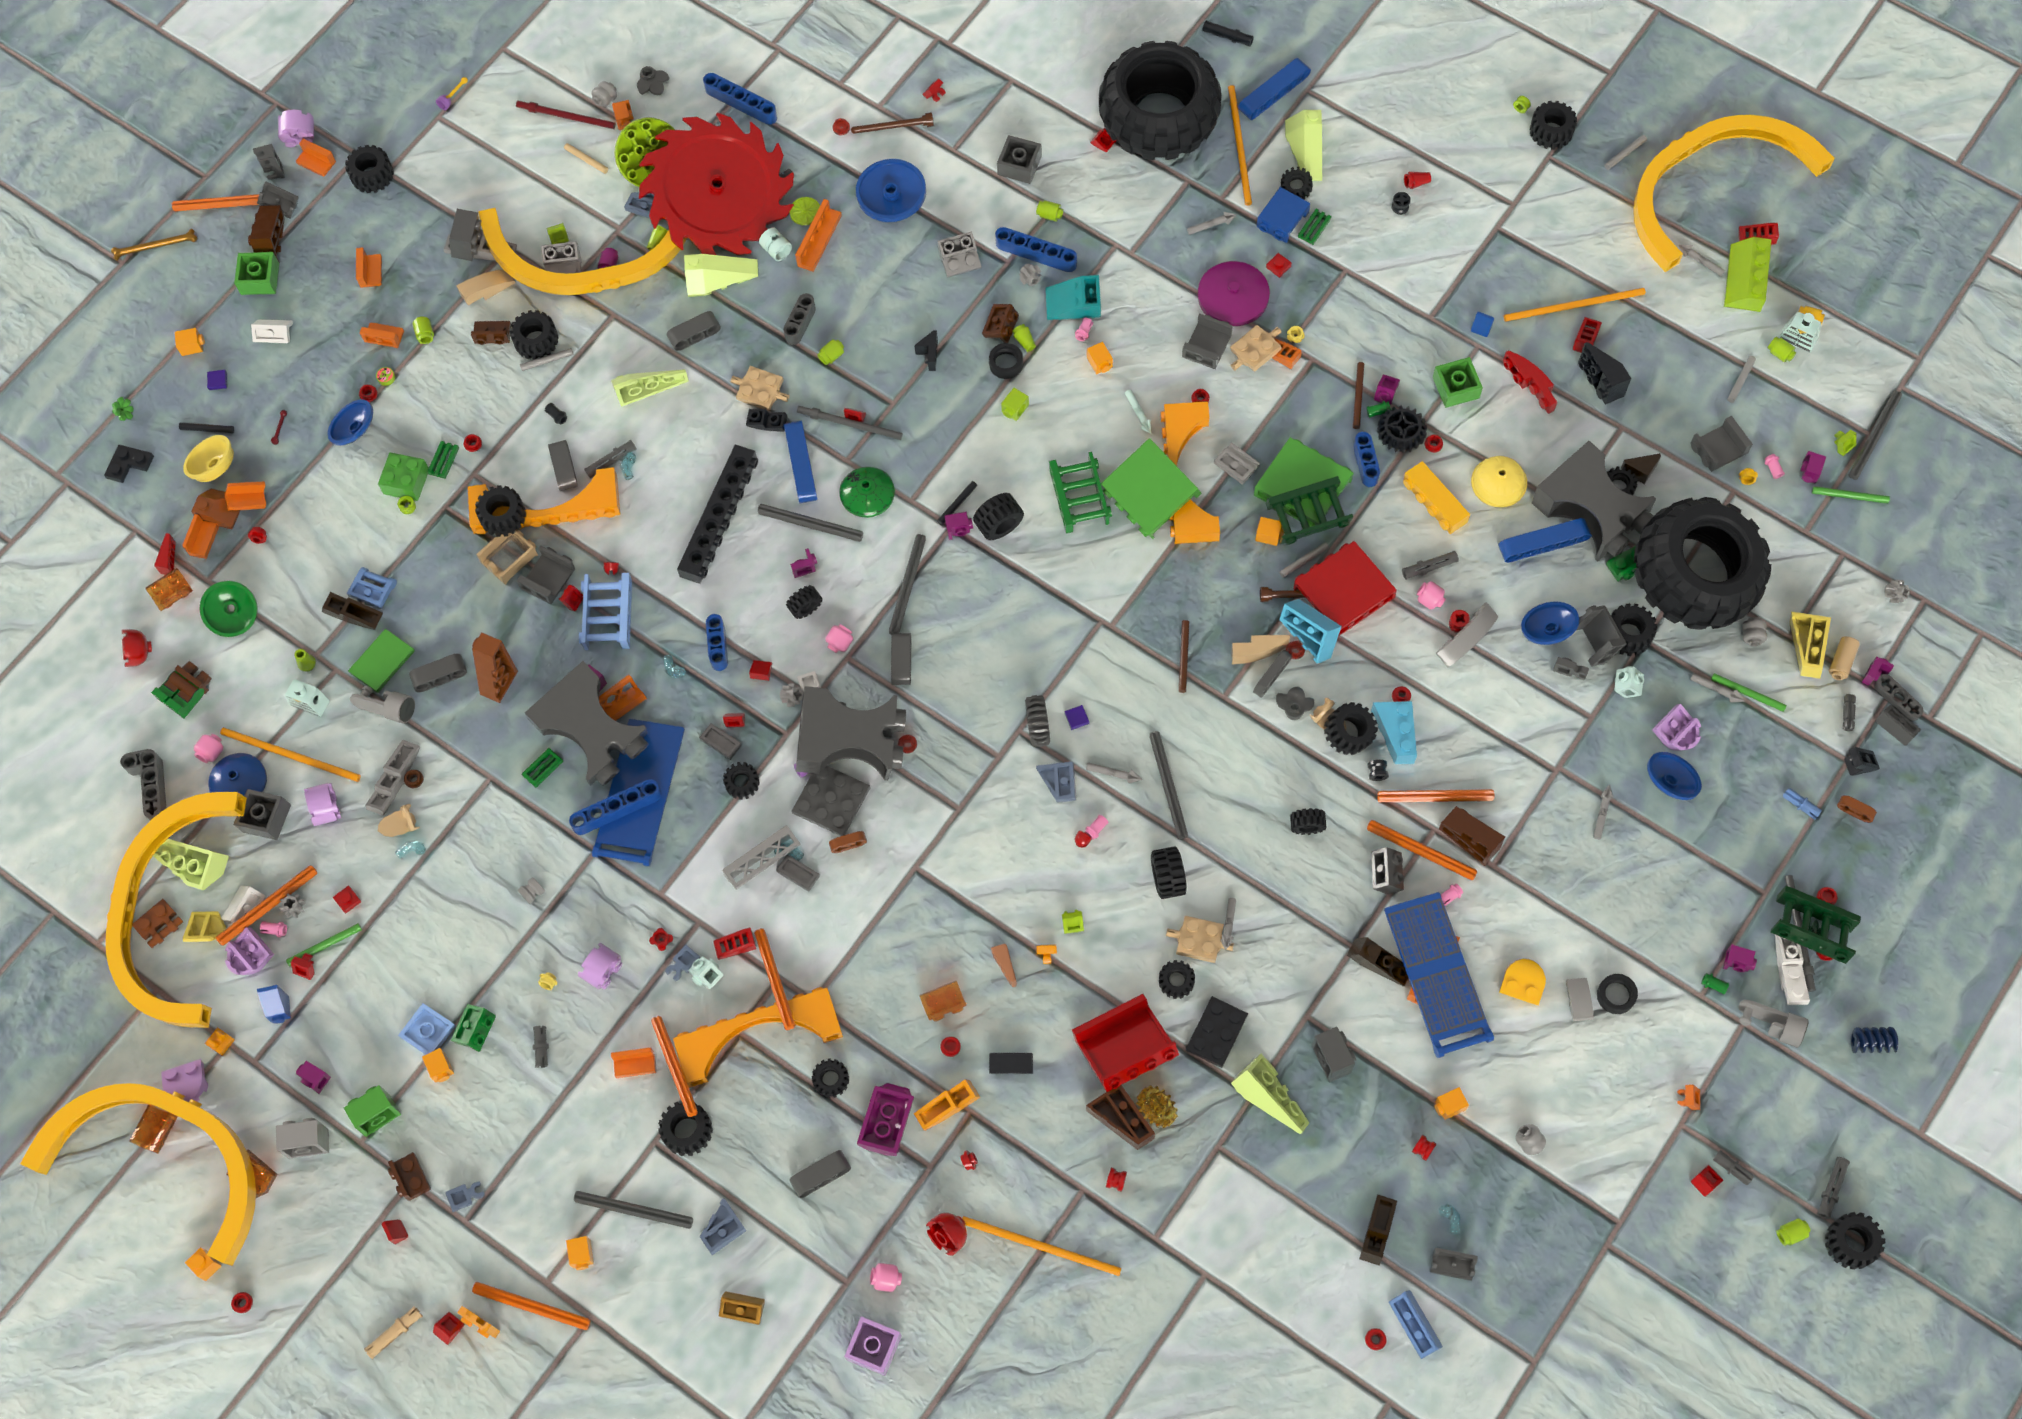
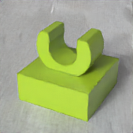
M563 223L546 228L552 244L569 241Z
M1850 430L1845 434L1842 431H1838L1834 435L1838 438L1834 443L1838 446L1837 453L1844 456L1856 446V432Z
M1075 910V912L1071 913L1064 911V914H1062L1064 934L1084 931L1082 911Z

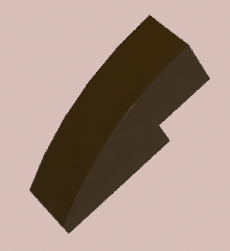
M332 592L329 593L322 607V612L327 615L373 630L376 629L383 615L382 612L349 597L346 599Z
M1377 1194L1359 1257L1360 1260L1380 1265L1391 1229L1397 1200Z

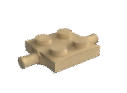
M1258 325L1252 328L1230 347L1231 351L1238 358L1230 365L1231 368L1236 371L1241 365H1245L1255 372L1282 350L1281 345L1274 340L1276 336L1282 333L1280 328L1276 327L1270 333L1265 332Z
M753 366L749 367L743 379L733 375L730 381L740 385L736 395L737 400L770 411L777 399L788 402L790 397L789 394L780 392L784 381L782 376Z
M1185 916L1180 930L1168 928L1166 937L1178 939L1177 955L1215 963L1220 949H1224L1220 941L1224 924ZM1231 943L1226 950L1233 951L1234 943Z

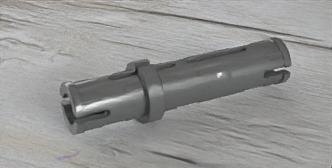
M629 440L619 448H613L611 453L584 470L591 479L596 475L597 469H605L619 460H624L625 456L637 450V448ZM609 460L607 463L603 464L602 466L596 469V467H598L605 461Z
M1452 551L1402 568V574L1406 580L1417 575L1423 576L1429 571L1459 562L1456 551Z
M1843 1157L1836 1158L1826 1190L1821 1195L1823 1199L1817 1215L1824 1219H1830L1834 1205L1839 1200L1838 1194L1850 1161ZM1838 1172H1840L1836 1184H1834ZM1831 1191H1833L1829 1204H1827Z

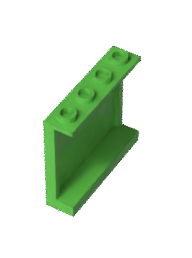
M1290 437L1255 486L1254 496L1266 502L1270 497L1338 476L1341 483L1336 490V494L1339 497L1348 482H1352L1353 472L1348 467L1337 464L1332 458L1319 454L1316 449H1310L1305 446L1300 440H1294ZM1324 492L1319 494L1318 498L1326 516L1333 504L1329 494ZM1302 499L1301 505L1309 526L1312 527L1320 524L1311 499ZM1291 503L1284 505V512L1299 521L1294 505H1291Z
M1150 438L1101 483L1105 488L1103 490L1104 494L1109 499L1113 497L1117 501L1114 504L1122 512L1125 509L1128 513L1126 517L1133 524L1137 522L1141 526L1138 530L1145 537L1149 535L1152 539L1155 538L1153 534L1193 496L1198 498L1202 494Z

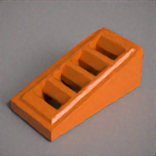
M1274 338L1281 345L1282 350L1272 358L1292 369L1301 358L1302 350Z

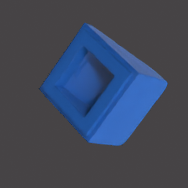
M1477 312L1471 332L1488 337L1494 317Z

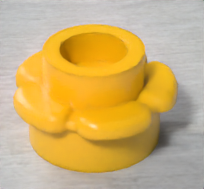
M1745 468L1739 473V479L1742 484L1751 485L1756 482L1758 473L1751 468Z

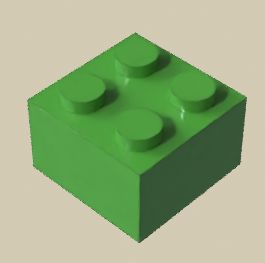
M238 253L234 284L241 295L276 294L279 262L274 253Z
M1470 357L1435 366L1432 378L1445 408L1480 398L1483 387Z
M389 452L378 485L385 495L399 498L410 496L414 501H418L428 475L429 467L424 459Z
M380 1085L369 1088L365 1092L366 1094L360 1098L350 1100L348 1105L344 1107L354 1127L365 1137L401 1115L391 1096Z

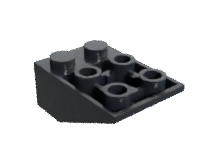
M1585 342L1578 364L1580 369L1586 373L1588 382L1596 389L1598 398L1602 399L1606 405L1624 397L1632 379L1624 365L1589 342Z

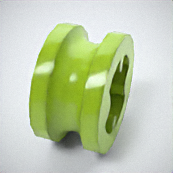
M1519 96L1514 101L1513 106L1519 113H1525L1531 107V102L1527 97Z
M403 496L398 500L397 505L403 514H411L415 511L416 504L412 497ZM409 502V507L405 508V503Z

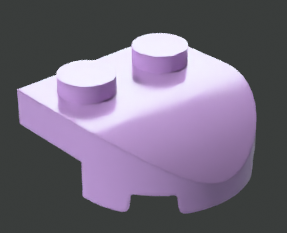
M1677 704L1652 729L1660 741L1672 750L1691 749L1698 744L1701 738L1699 736V728L1701 727L1699 720L1692 718L1681 704Z
M246 927L237 939L229 941L225 948V951H227L225 963L232 973L238 975L258 973L274 956V953L251 927Z
M201 1059L161 1072L163 1091L170 1094L176 1091L184 1095V1100L187 1102L190 1099L198 1102L199 1096L208 1089V1083L205 1080L204 1063Z

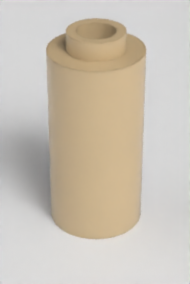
M1847 636L1840 639L1829 669V674L1832 678L1836 680L1848 678L1860 645L1858 640Z

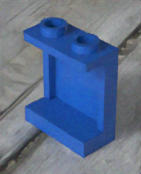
M1280 187L1258 216L1257 227L1262 232H1267L1277 240L1287 243L1290 233L1302 217L1306 218L1309 214L1310 203Z

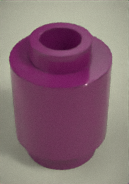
M605 248L601 252L597 268L601 269L617 265L618 252L613 248Z

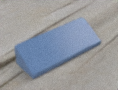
M1410 1290L1389 1301L1391 1308L1421 1359L1443 1347Z

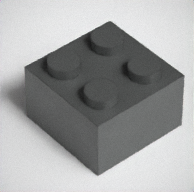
M1008 135L997 161V174L1031 184L1042 157V145Z
M457 208L449 238L451 257L473 261L474 255H477L479 248L477 241L481 240L482 221L479 220L478 212Z
M247 789L244 816H236L233 825L243 833L278 840L291 804L281 796Z
M1338 1027L1316 1035L1311 1046L1329 1083L1351 1074L1355 1065L1354 1061H1356L1353 1051L1351 1049L1348 1050L1345 1044L1347 1042L1343 1031H1339Z

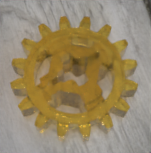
M1149 1085L1137 1096L1139 1101L1136 1104L1141 1106L1139 1112H1143L1145 1114L1143 1118H1148L1150 1124L1154 1122L1157 1128L1160 1126L1163 1128L1170 1126L1178 1117L1176 1114L1178 1109L1173 1106L1176 1103L1170 1100L1171 1095H1166L1164 1089L1159 1091L1158 1086L1153 1088Z

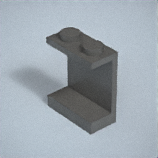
M1199 313L1197 326L1189 342H1185L1183 346L1182 357L1216 369L1232 336L1233 326L1228 322L1219 321L1209 315Z
M1732 416L1726 418L1721 427L1701 437L1696 433L1690 443L1693 451L1698 453L1702 459L1703 465L1708 467L1711 472L1749 453L1753 445Z
M540 545V558L525 578L520 575L516 582L521 590L552 605L574 572L575 567L572 559L568 556H561L550 547L545 548Z
M1605 605L1591 606L1586 609V613L1583 616L1579 617L1577 630L1583 629L1596 652L1588 660L1591 667L1607 663L1627 644Z

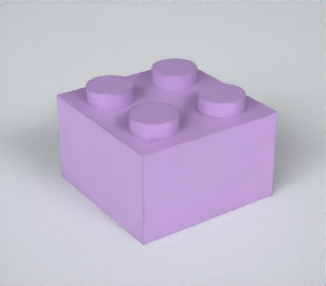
M861 1317L844 1357L849 1362L886 1376L902 1335L896 1330Z

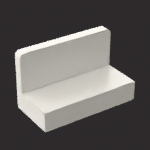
M262 319L255 321L251 324L253 342L289 343V327L293 325V321Z
M241 885L221 920L233 924L261 903L266 896L250 886Z

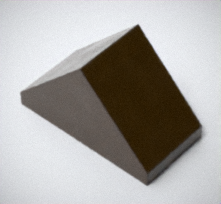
M1661 454L1625 459L1620 469L1622 470V467H1626L1625 471L1632 470L1631 474L1635 473V478L1645 485L1657 467Z

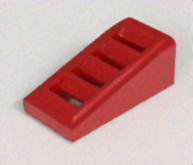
M1778 223L1739 226V241L1758 237L1772 239L1771 244L1776 245L1779 238Z
M1584 317L1575 339L1573 350L1581 353L1585 342H1589L1594 346L1602 322Z
M166 533L154 566L160 574L173 576L176 541L169 533Z
M750 927L713 941L718 960L756 950ZM744 937H747V944H744ZM739 939L741 946L737 947L735 940ZM730 941L733 945V949L731 950L729 949L728 942ZM724 943L726 952L722 953L720 944Z

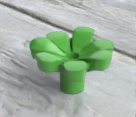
M123 397L118 398L117 402L112 404V412L115 416H119L120 421H125L126 418H133L130 412H133L134 408L129 406L131 401L129 399L124 400Z

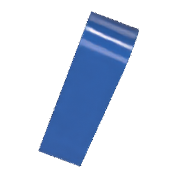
M1299 58L1294 59L1245 97L1238 105V109L1250 120L1255 119L1309 76L1311 69Z
M708 73L703 77L705 91L709 96L765 124L771 125L777 121L776 107L772 102L715 73Z
M1006 227L998 228L995 232L996 247L1002 251L1065 272H1073L1077 268V254L1072 249Z
M802 420L786 423L784 428L799 504L816 501L817 494Z
M1579 518L1504 539L1498 546L1504 561L1509 563L1587 541L1592 535L1585 519Z
M645 780L573 813L569 818V823L576 834L584 835L657 802L661 798V790L655 780ZM652 788L656 789L653 793H647ZM632 797H638L635 801H629ZM614 805H620L619 808L615 810L611 809ZM596 813H602L600 817L594 818ZM584 821L582 825L575 826L577 822Z

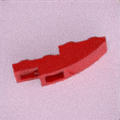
M1506 351L1503 364L1512 373L1514 381L1522 389L1529 386L1530 392L1537 397L1539 405L1548 414L1555 411L1557 400L1551 393L1554 386L1551 380L1542 370L1526 358L1512 351Z

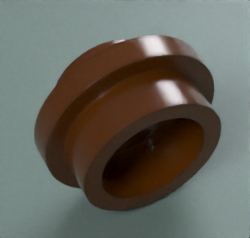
M409 770L404 776V783L412 789L418 788L424 781L423 774L419 770ZM414 777H417L415 782H411Z

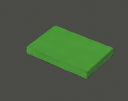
M385 629L352 665L348 672L365 685L371 687L376 693H379L415 650Z

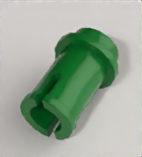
M1382 401L1381 404L1367 406L1368 417L1371 418L1385 414L1387 409L1391 410L1389 402Z
M1706 973L1701 981L1704 988L1709 987L1723 995L1729 987L1728 982L1714 977L1712 973Z

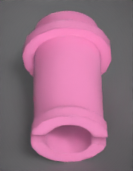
M1082 319L1079 329L1075 331L1077 340L1085 341L1088 339V333L1093 325L1091 319Z
M1775 454L1765 458V465H1768L1773 479H1778L1785 472L1778 461L1779 457Z
M1099 815L1090 826L1085 828L1086 831L1084 833L1094 840V838L1099 837L1098 834L1109 822L1104 816Z
M1458 884L1450 885V888L1441 894L1444 906L1456 898H1461L1463 891Z
M263 921L260 925V933L282 937L287 933V925L283 922L270 923Z

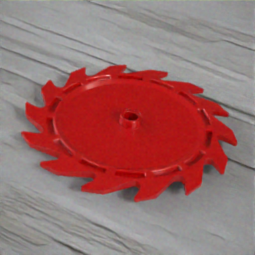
M716 113L721 123L720 126H715L699 117H685L682 121L692 128L691 130H665L656 135L655 139L665 141L668 145L647 153L639 164L640 167L653 166L655 168L640 184L639 199L649 193L654 195L649 213L653 228L656 229L659 221L665 219L668 224L671 241L679 249L683 250V239L689 238L702 254L716 255L713 249L715 245L736 255L751 254L752 251L744 246L742 242L759 241L761 235L768 230L766 225L786 218L790 213L789 211L793 208L794 204L780 205L779 201L793 187L794 173H790L785 178L779 176L784 156L781 147L777 143L773 152H767L762 131L752 122H750V133L745 134L731 117ZM713 184H719L720 187H715Z

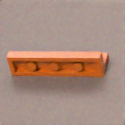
M823 199L795 254L797 267L814 272L842 217L840 211L830 208L829 200Z
M630 675L599 696L601 707L615 721L647 699ZM630 682L632 687L627 691H622L623 687ZM611 695H615V699L611 703H607V699Z

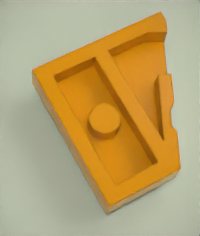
M463 1306L457 1312L462 1316L460 1321L469 1327L472 1324L479 1327L477 1332L486 1338L489 1335L496 1338L500 1332Z

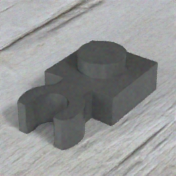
M1558 657L1553 671L1570 677L1574 675L1579 679L1585 680L1589 668L1577 666V663L1569 658Z

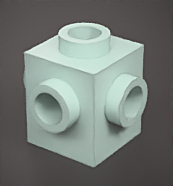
M1633 666L1618 669L1614 691L1624 698L1641 696L1644 674Z
M703 956L697 959L688 970L693 975L691 979L699 987L703 985L708 989H711L723 976L722 972L718 969L719 965L712 958L708 960Z

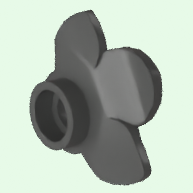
M646 66L640 72L641 79L637 82V88L641 95L648 91L654 95H661L664 91L663 82L668 81L670 78L665 71H656L652 67Z
M1300 687L1291 688L1288 695L1282 693L1276 695L1278 707L1285 710V714L1291 720L1300 719L1304 712L1314 707V699L1305 698V693Z

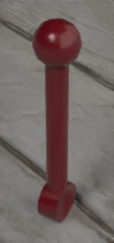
M286 410L280 412L281 417L275 436L271 438V442L274 445L279 443L278 436L284 417L287 416Z

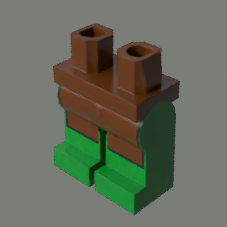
M188 661L182 668L177 665L174 669L175 671L168 676L167 680L159 688L156 687L151 693L185 719L203 695L209 691L206 686L212 678L204 671H201L196 678L193 677L199 668Z

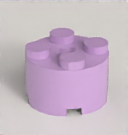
M287 110L282 112V116H278V137L285 143L286 147L292 148L299 145L303 138L313 143L314 118L310 113L305 115L302 114L301 110Z
M332 783L304 789L308 810L313 817L311 820L314 826L337 821L341 818Z
M599 943L598 946L600 948L596 949L594 947L582 964L584 970L583 972L579 971L578 976L595 988H603L605 990L611 982L610 976L613 972L617 973L623 963L619 954Z

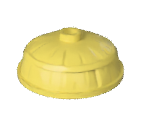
M215 435L196 445L184 462L183 470L185 475L199 482H209L220 477L233 461L234 452L230 440L226 436Z
M1494 456L1483 460L1476 466L1471 477V486L1475 495L1483 503L1493 507H1508L1516 504L1524 496L1527 489V477L1522 467L1515 460L1505 456Z

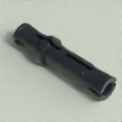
M1207 20L1202 28L1204 32L1229 39L1232 43L1244 44L1248 47H1251L1254 36L1242 33L1238 29L1233 30Z

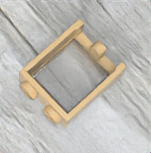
M518 529L515 530L516 533L514 534L508 533V536L505 537L501 534L500 537H495L476 554L480 563L505 585L530 560L538 556L535 550L536 545L530 539L526 540L523 538V533Z

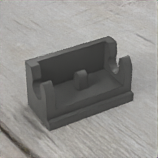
M272 144L253 148V152L264 173L274 171L272 175L266 176L267 179L285 178L282 163Z
M265 181L263 190L259 193L257 204L261 206L280 205L283 215L290 219L297 207L299 197Z
M1435 1248L1432 1254L1430 1273L1472 1281L1475 1275L1474 1270L1478 1256Z

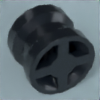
M1405 192L1396 193L1393 196L1391 207L1393 212L1399 215L1407 213L1411 201L1410 196Z
M1373 760L1367 764L1370 770V780L1382 781L1389 777L1386 771L1387 761Z

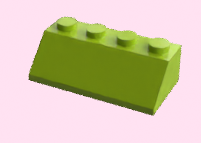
M1751 237L1730 245L1724 307L1761 312L1766 301L1772 239Z

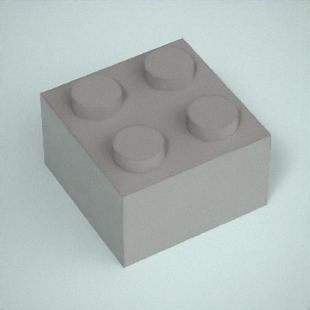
M315 1118L303 1119V1122L295 1123V1121H285L283 1125L276 1126V1150L288 1159L329 1153L328 1128Z

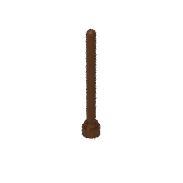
M930 112L925 113L920 118L855 126L851 128V132L856 134L921 124L933 127V115Z
M1260 587V602H1268L1272 598H1306L1300 590L1272 591L1268 587Z

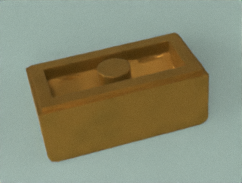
M725 1291L721 1297L719 1317L759 1325L765 1299Z

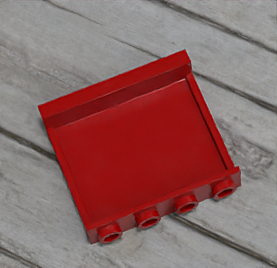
M1355 541L1350 544H1344L1335 554H1329L1322 563L1313 565L1306 574L1298 575L1295 578L1293 588L1294 590L1299 589L1317 611L1342 626L1339 636L1394 599L1397 591Z
M1144 994L1072 1029L1075 1042L1106 1092L1116 1089L1120 1085L1136 1079L1141 1074L1153 1070L1157 1066L1179 1056L1175 1041H1171L1155 1017Z

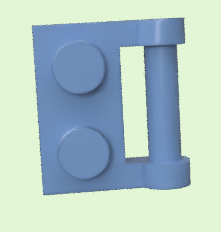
M362 567L351 584L347 595L382 609L390 592L396 587L397 580L391 577H383ZM367 578L385 586L382 588L363 580Z

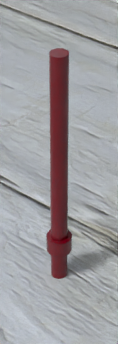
M518 100L516 102L517 108L526 109L531 113H544L610 129H615L616 126L615 122L544 107L535 102L527 103Z

